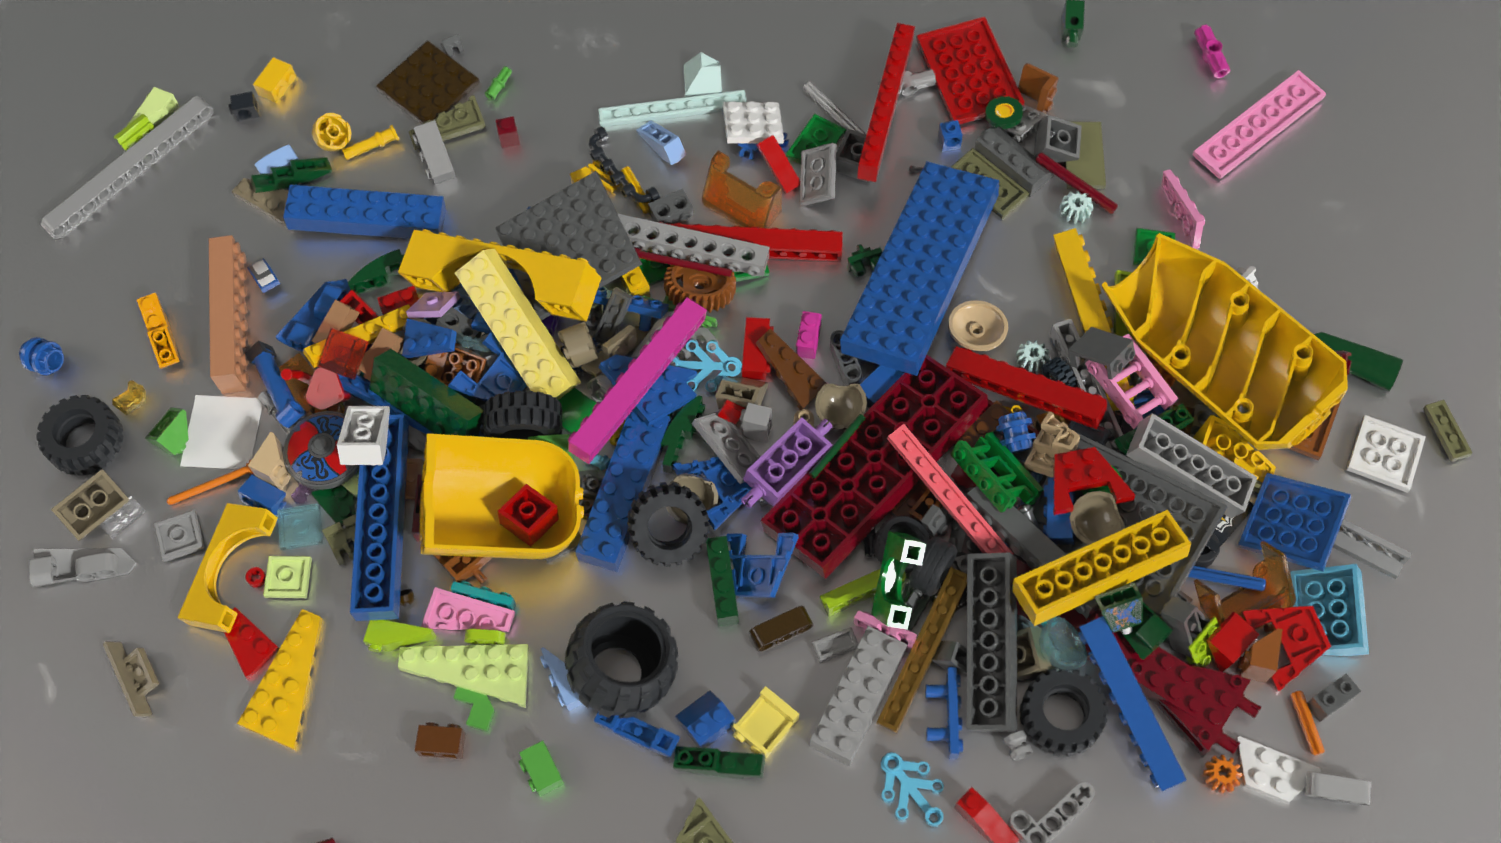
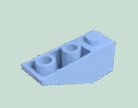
M544 647L540 648L543 656H540V660L544 668L549 667L552 673L548 675L553 688L557 686L560 691L557 697L561 706L566 705L568 711L583 705L579 701L577 692L574 693L568 683V670L565 669L564 662Z

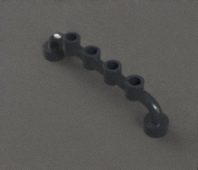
M602 126L594 130L595 134L589 139L590 156L592 160H600L602 162L600 163V168L603 173L610 172L612 174L610 175V180L614 186L618 184L622 186L620 191L624 198L631 196L632 199L640 203L653 202L660 199V195L655 187L647 189L646 195H639L636 192L634 185L625 179L622 171H618L612 159H608L603 149L596 145L597 141L602 143L608 140L606 130Z

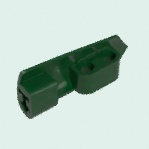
M1324 332L1314 334L1332 350L1348 351L1351 353L1352 356H1348V360H1351L1349 374L1351 373L1367 380L1370 384L1388 392L1391 390L1401 369L1403 359Z
M1143 602L1142 623L1132 626V632L1123 635L1139 657L1145 659L1171 634L1173 629Z

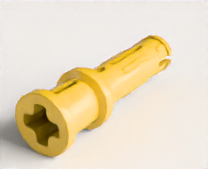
M390 125V128L381 132L377 131L374 133V136L342 149L346 159L349 160L378 146L385 147V144L391 141H398L399 137L393 125Z

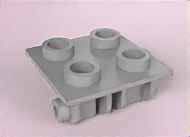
M1022 105L1023 117L1021 122L1013 128L1004 130L1015 135L1013 139L1018 143L1023 142L1027 136L1032 135L1037 130V125L1047 116L1046 113Z

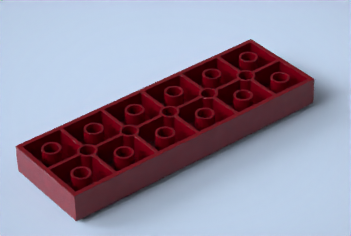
M926 355L918 375L904 373L863 415L866 418L865 421L815 479L808 474L813 469L812 467L760 520L764 532L776 542L778 533L798 534V540L792 554L826 579L920 480L919 476L887 440V437L905 424L937 462L988 409V395Z

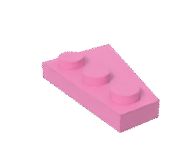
M858 610L854 617V625L864 630L870 626L907 644L906 653H910L917 634L905 629L886 626L866 611L861 612Z

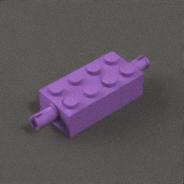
M801 418L747 469L743 480L752 489L741 498L744 505L748 503L746 505L747 508H751L761 497L774 507L825 455L832 446L824 437L833 428L830 422L826 425L827 419H823L813 428L805 419Z

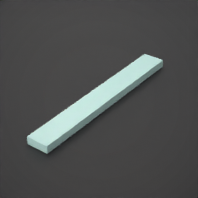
M745 90L598 108L600 126L608 127L650 120L655 121L723 112V102H746Z

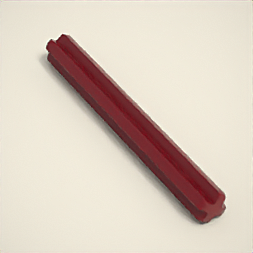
M1043 152L1037 156L1036 162L1081 194L1086 193L1087 198H1091L1094 203L1110 214L1115 212L1118 204Z

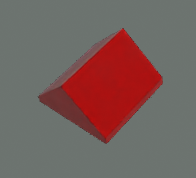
M1232 612L1206 640L1221 672H1224L1234 664L1260 635L1236 612Z

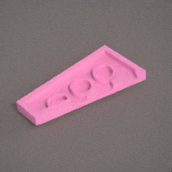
M1171 169L1163 171L1162 187L1170 204H1175L1176 217L1178 220L1182 219L1183 231L1186 236L1190 235L1192 239L1190 246L1194 249L1200 248L1203 226L1205 225L1204 216L1198 212L1194 201L1190 200L1186 189H1183L1178 177L1173 174Z

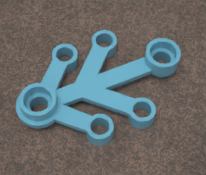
M690 339L687 342L686 349L689 352H694L701 361L680 360L678 356L673 359L676 367L702 369L695 378L686 382L687 384L689 382L695 383V387L692 388L693 391L697 389L698 384L713 370L722 371L714 379L706 382L705 388L708 392L716 391L723 378L737 376L742 370L740 359L734 356L728 357L719 347L716 340L708 341L706 349L710 353H715L722 362L713 361L695 339ZM689 343H695L696 348L691 349L689 347ZM714 343L716 345V349H710L709 344ZM734 364L736 369L730 370L728 365ZM708 383H714L715 388L710 389Z
M896 753L885 754L881 760V768L886 773L885 788L881 794L882 800L886 803L894 800L893 784L896 776L901 783L899 805L895 811L896 818L900 821L908 818L909 810L907 806L910 794L925 813V822L931 827L939 826L943 820L942 811L937 807H931L917 788L931 790L934 794H940L944 788L943 782L939 779L931 781L910 778L903 771H916L918 775L926 776L930 770L927 762L903 761ZM894 761L896 763V766L894 768H890L888 766V762ZM921 765H924L927 768V771L921 772L919 770V767ZM933 784H940L941 789L935 790ZM890 792L892 798L886 799L884 793ZM904 810L906 816L900 817L898 811ZM934 814L937 816L938 820L936 822H932L929 816Z

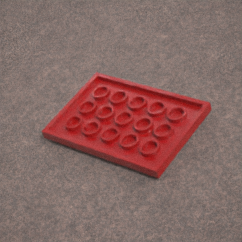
M985 17L916 35V41L929 69L934 71L937 89L951 121L958 120L960 125L985 118L988 103L1002 96L1015 98L1024 105L1025 102Z

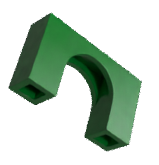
M893 531L888 533L871 615L886 626L908 629L912 608L902 600V578L908 563L922 564L926 543L909 534Z

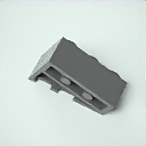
M1173 596L1169 602L1164 604L1161 610L1163 621L1173 629L1168 636L1173 650L1192 658L1188 647L1210 622V619L1206 618L1196 606Z

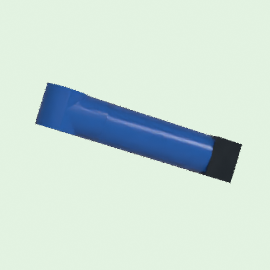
M258 340L245 355L249 363L255 365L277 410L275 413L276 419L284 427L290 428L302 416L306 415V411L294 400L286 381L282 379L281 371L275 361L277 355L273 347Z

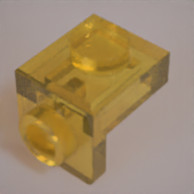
M131 380L128 382V390L113 398L112 405L128 415L146 404V391L143 386Z

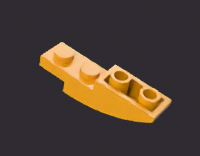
M153 293L136 299L160 369L180 362L173 333L158 295Z

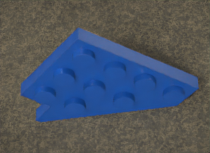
M616 354L601 362L599 369L615 386L617 378L622 372L625 373L628 370V366L633 358ZM669 365L634 408L635 412L647 426H650L688 404L697 394L686 382L695 378L697 371Z

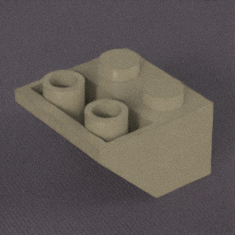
M727 376L723 378L716 393L718 409H721L726 400L744 407L745 410L748 403L761 406L768 382L740 376Z

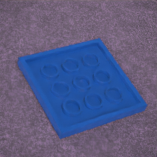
M1267 473L1239 541V548L1324 571L1350 503L1351 494Z

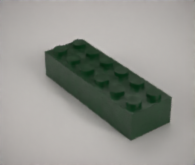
M389 349L374 358L369 390L434 434L478 437L484 410L393 349Z

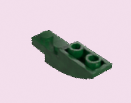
M397 249L373 260L349 280L348 285L350 289L358 294H362L367 290L381 288L386 284H390V276L400 275L398 270L404 254L402 255L400 249Z
M698 395L685 405L675 416L664 434L661 448L662 452L666 453L662 463L663 471L672 474L673 464L679 463V450H683L686 439L692 440L693 434L698 432L692 425V422L704 414L706 405L703 404L702 396Z
M1183 403L1157 415L1179 430L1195 420ZM1136 429L1117 437L1114 441L1124 456L1127 454Z
M676 746L673 768L692 773L728 778H763L765 755L726 752L713 748Z

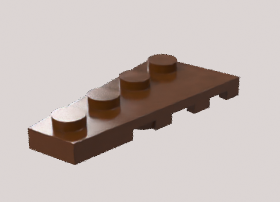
M771 328L756 342L769 365L774 367L777 377L784 382L788 388L787 392L791 397H794L798 403L797 407L802 411L817 396L823 385L827 383Z

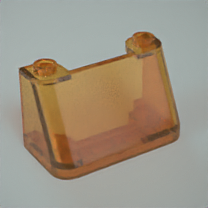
M718 150L711 159L703 187V205L737 226L769 228L782 212V187L771 181H766L760 184L757 189L727 172L730 166V159L726 154Z

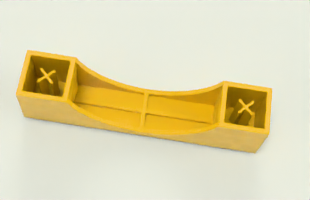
M426 229L413 231L398 273L414 287L434 292H452L461 283L455 272L481 251L495 249L507 268L516 269L529 275L533 283L535 299L551 315L587 322L601 277L596 272V269L589 265L586 259H571L563 254L554 256L546 251L538 253L529 248L522 250L513 245L505 247L496 242L484 243L475 238L467 240L459 235L451 237L443 232L435 234Z

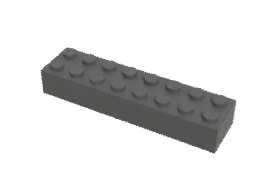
M1010 552L967 554V730L973 732H1017V598L1012 592L1013 581L1017 577V557Z

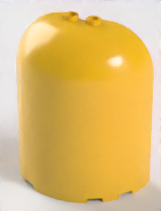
M427 433L422 470V481L424 483H422L420 499V550L422 555L546 559L562 552L574 540L580 527L581 518L583 519L584 506L579 505V500L583 499V487H580L579 472L574 460L563 449L552 443L539 440ZM525 484H528L557 505L559 520L531 547L500 525L497 512Z

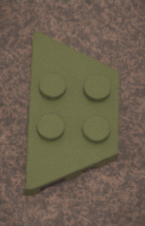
M700 797L696 800L691 814L688 816L682 831H680L676 839V843H733Z

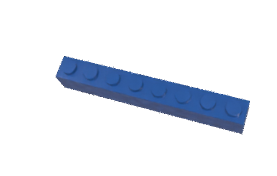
M1104 616L1081 626V632L1078 633L1084 645L1088 643L1091 652L1088 653L1094 665L1098 663L1101 672L1098 673L1104 685H1109L1112 691L1108 693L1114 705H1119L1122 711L1119 713V717L1124 726L1129 725L1132 731L1129 737L1134 746L1139 745L1142 754L1139 755L1145 767H1150L1153 774L1149 776L1154 787H1160L1161 791H1164L1186 781L1187 779Z

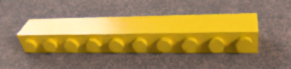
M1076 228L1054 234L1055 246L1084 333L1090 327L1111 333L1110 328H1113L1110 316L1106 317L1105 311H1107L1105 300H1100L1099 295L1102 293L1099 283L1095 284L1093 278H1096L1093 266L1089 267L1088 265L1090 257L1088 251L1083 250L1082 246L1085 243L1082 234L1078 235ZM1130 375L1117 382L1123 392L1134 387L1133 385L1129 386L1128 380L1131 379ZM1104 390L1112 411L1119 410ZM1137 395L1129 399L1133 405L1134 398L1137 397Z

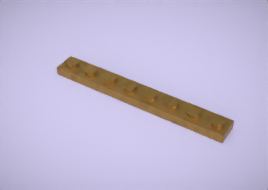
M952 567L950 568L876 722L877 724L898 733L967 588L966 573Z

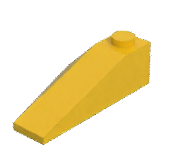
M1214 415L1209 416L1193 437L1257 476V480L1262 483L1267 473L1274 474L1276 467L1261 452L1256 451L1231 426Z

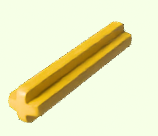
M629 166L622 168L621 171L625 179L634 185L636 192L639 195H646ZM650 201L646 203L638 202L645 214L649 213L648 203Z

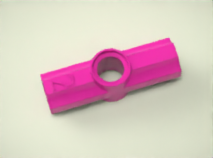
M1207 24L1200 26L1195 30L1194 35L1203 52L1202 59L1208 63L1214 77H1217V79L1223 78L1230 73V68L1222 53V43L1216 40L1210 26H1207Z

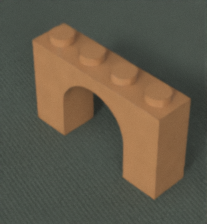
M335 300L312 342L318 343L351 329L360 312L343 302ZM382 328L367 352L361 355H353L350 352L335 360L341 363L344 361L349 363L348 368L358 373L362 371L365 373L363 377L371 380L374 358L389 349L400 353L403 348L404 338Z

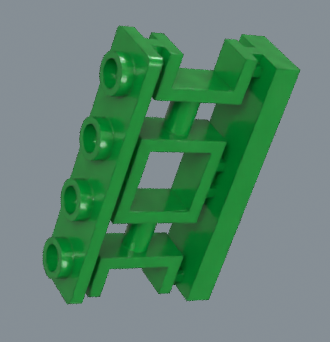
M993 432L987 433L984 438L979 437L973 448L966 441L959 440L950 454L1000 513L1005 512L1007 508L1011 509L1017 501V497H1020L1025 504L1033 505L1044 491L1042 486L1008 448L1002 446L999 438ZM990 468H994L1000 477H997Z

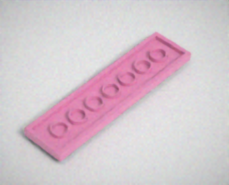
M1298 70L1194 150L1192 155L1217 178L1221 179L1320 102L1326 93Z

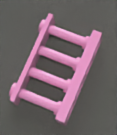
M1128 333L1123 337L1133 340L1135 356L1129 362L1130 365L1124 368L1112 380L1108 379V371L1104 367L1106 365L1087 360L1085 365L1089 373L1094 375L1123 414L1125 421L1135 429L1138 427L1139 422L1143 420V414L1158 405H1161L1166 410L1178 400V397ZM1134 372L1137 373L1142 382L1123 392L1117 382ZM1149 389L1155 398L1136 409L1129 399L1143 390Z

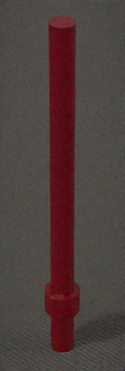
M634 247L640 259L732 277V269L641 251V248Z

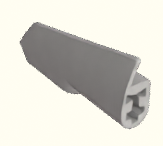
M122 548L33 549L34 559L29 561V578L33 587L71 580L89 582L128 575L137 563Z

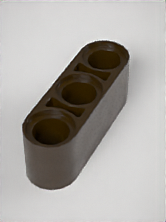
M798 606L749 630V634L758 652H761L808 631L814 624L805 607Z

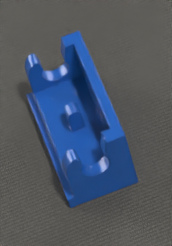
M251 475L238 490L242 503L251 507L267 509L275 516L278 515L286 504L283 501L286 496L284 491L254 475Z

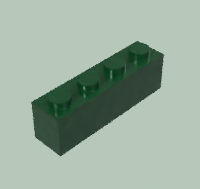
M727 536L708 538L706 545L718 626L739 624Z

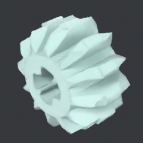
M1070 191L1068 196L1064 195L1062 198L1060 210L1062 211V217H1067V222L1073 220L1074 224H1076L1079 220L1083 223L1085 219H1089L1091 216L1093 204H1091V198H1086V193L1081 195L1079 191L1076 194Z
M1028 340L1026 345L1021 344L1019 350L1016 351V363L1021 365L1022 368L1028 369V372L1034 370L1038 374L1042 365L1050 361L1049 349H1044L1045 343L1039 345L1037 340L1034 343Z

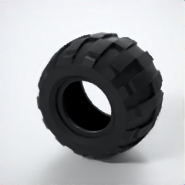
M623 601L619 605H614L612 602L600 606L595 612L589 613L577 624L576 629L570 636L565 651L564 664L565 669L568 670L567 680L574 693L577 692L579 701L588 709L592 707L599 711V715L608 718L611 715H618L619 718L634 717L638 712L645 713L666 696L676 677L678 649L676 639L670 635L671 629L664 619L656 617L654 610L647 606L644 608L635 606V602ZM610 648L627 650L638 660L641 667V678L639 681L634 682L615 680L602 672L594 660L602 651Z

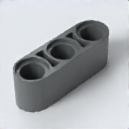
M836 330L830 336V350L845 386L850 384L860 385L862 371L856 357L842 354L841 344H836L835 342L840 341L844 331ZM842 358H848L850 360L843 361ZM852 374H853V375H855V376H857V377H855V378H850V377H848V375H852Z

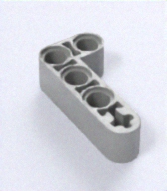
M1081 782L1038 822L1027 812L1017 810L1011 815L1008 826L1017 835L1021 843H1032L1030 840L1031 835L1039 836L1041 843H1049L1092 801L1095 796V790L1091 784ZM1085 791L1087 795L1077 802L1075 799L1080 793ZM1062 805H1069L1073 813L1066 814L1062 810ZM1014 819H1023L1025 822V826L1021 828L1017 827L1014 823ZM1046 820L1055 821L1057 829L1048 828Z

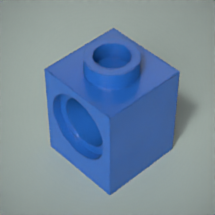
M958 120L940 123L938 139L942 152L961 148L963 135Z

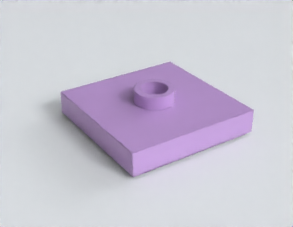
M459 292L425 293L406 311L408 318L442 317L459 300Z

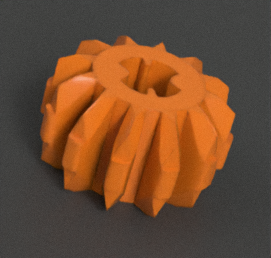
M1223 754L1220 755L1219 759L1216 756H1212L1211 762L1207 761L1204 764L1207 769L1203 770L1202 774L1208 776L1204 782L1206 784H1213L1211 790L1214 791L1218 787L1220 794H1223L1226 790L1232 792L1234 786L1238 787L1240 785L1238 779L1242 777V773L1236 771L1240 768V765H1233L1234 759L1232 757L1226 761V757ZM1219 772H1220V773L1225 772L1226 776H1224V775L1220 776V775H1219Z

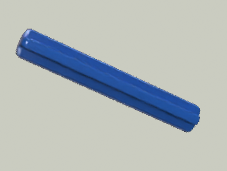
M1194 566L1188 575V578L1264 591L1266 586V579L1199 566Z

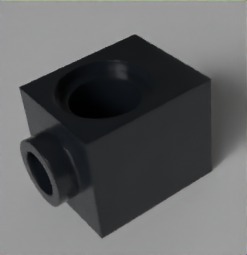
M252 91L230 96L229 111L231 115H235L237 121L259 117L258 103Z

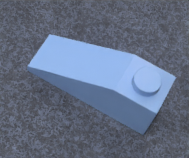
M652 120L637 129V133L669 164L678 163L686 156L679 136Z

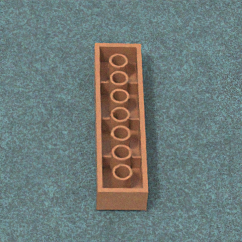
M232 235L209 238L210 377L222 394L246 391V383H249V375L246 371L249 361L245 355L246 348H248V340L245 336V331H248V324L245 314L248 313L245 302L247 289L244 285V280H247V273L244 269V264H246L247 259L245 252L241 251L239 242H236Z

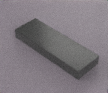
M617 287L611 293L593 336L601 345L618 333L633 296Z

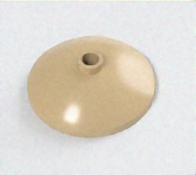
M973 300L964 302L954 308L949 316L948 329L952 338L961 346L974 351H987L998 347L1005 340L1008 333V321L1004 313L993 304Z

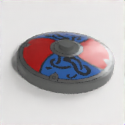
M324 411L309 415L298 422L288 434L283 448V460L288 472L301 485L317 490L331 489L344 484L359 471V465H340L337 443L345 414Z

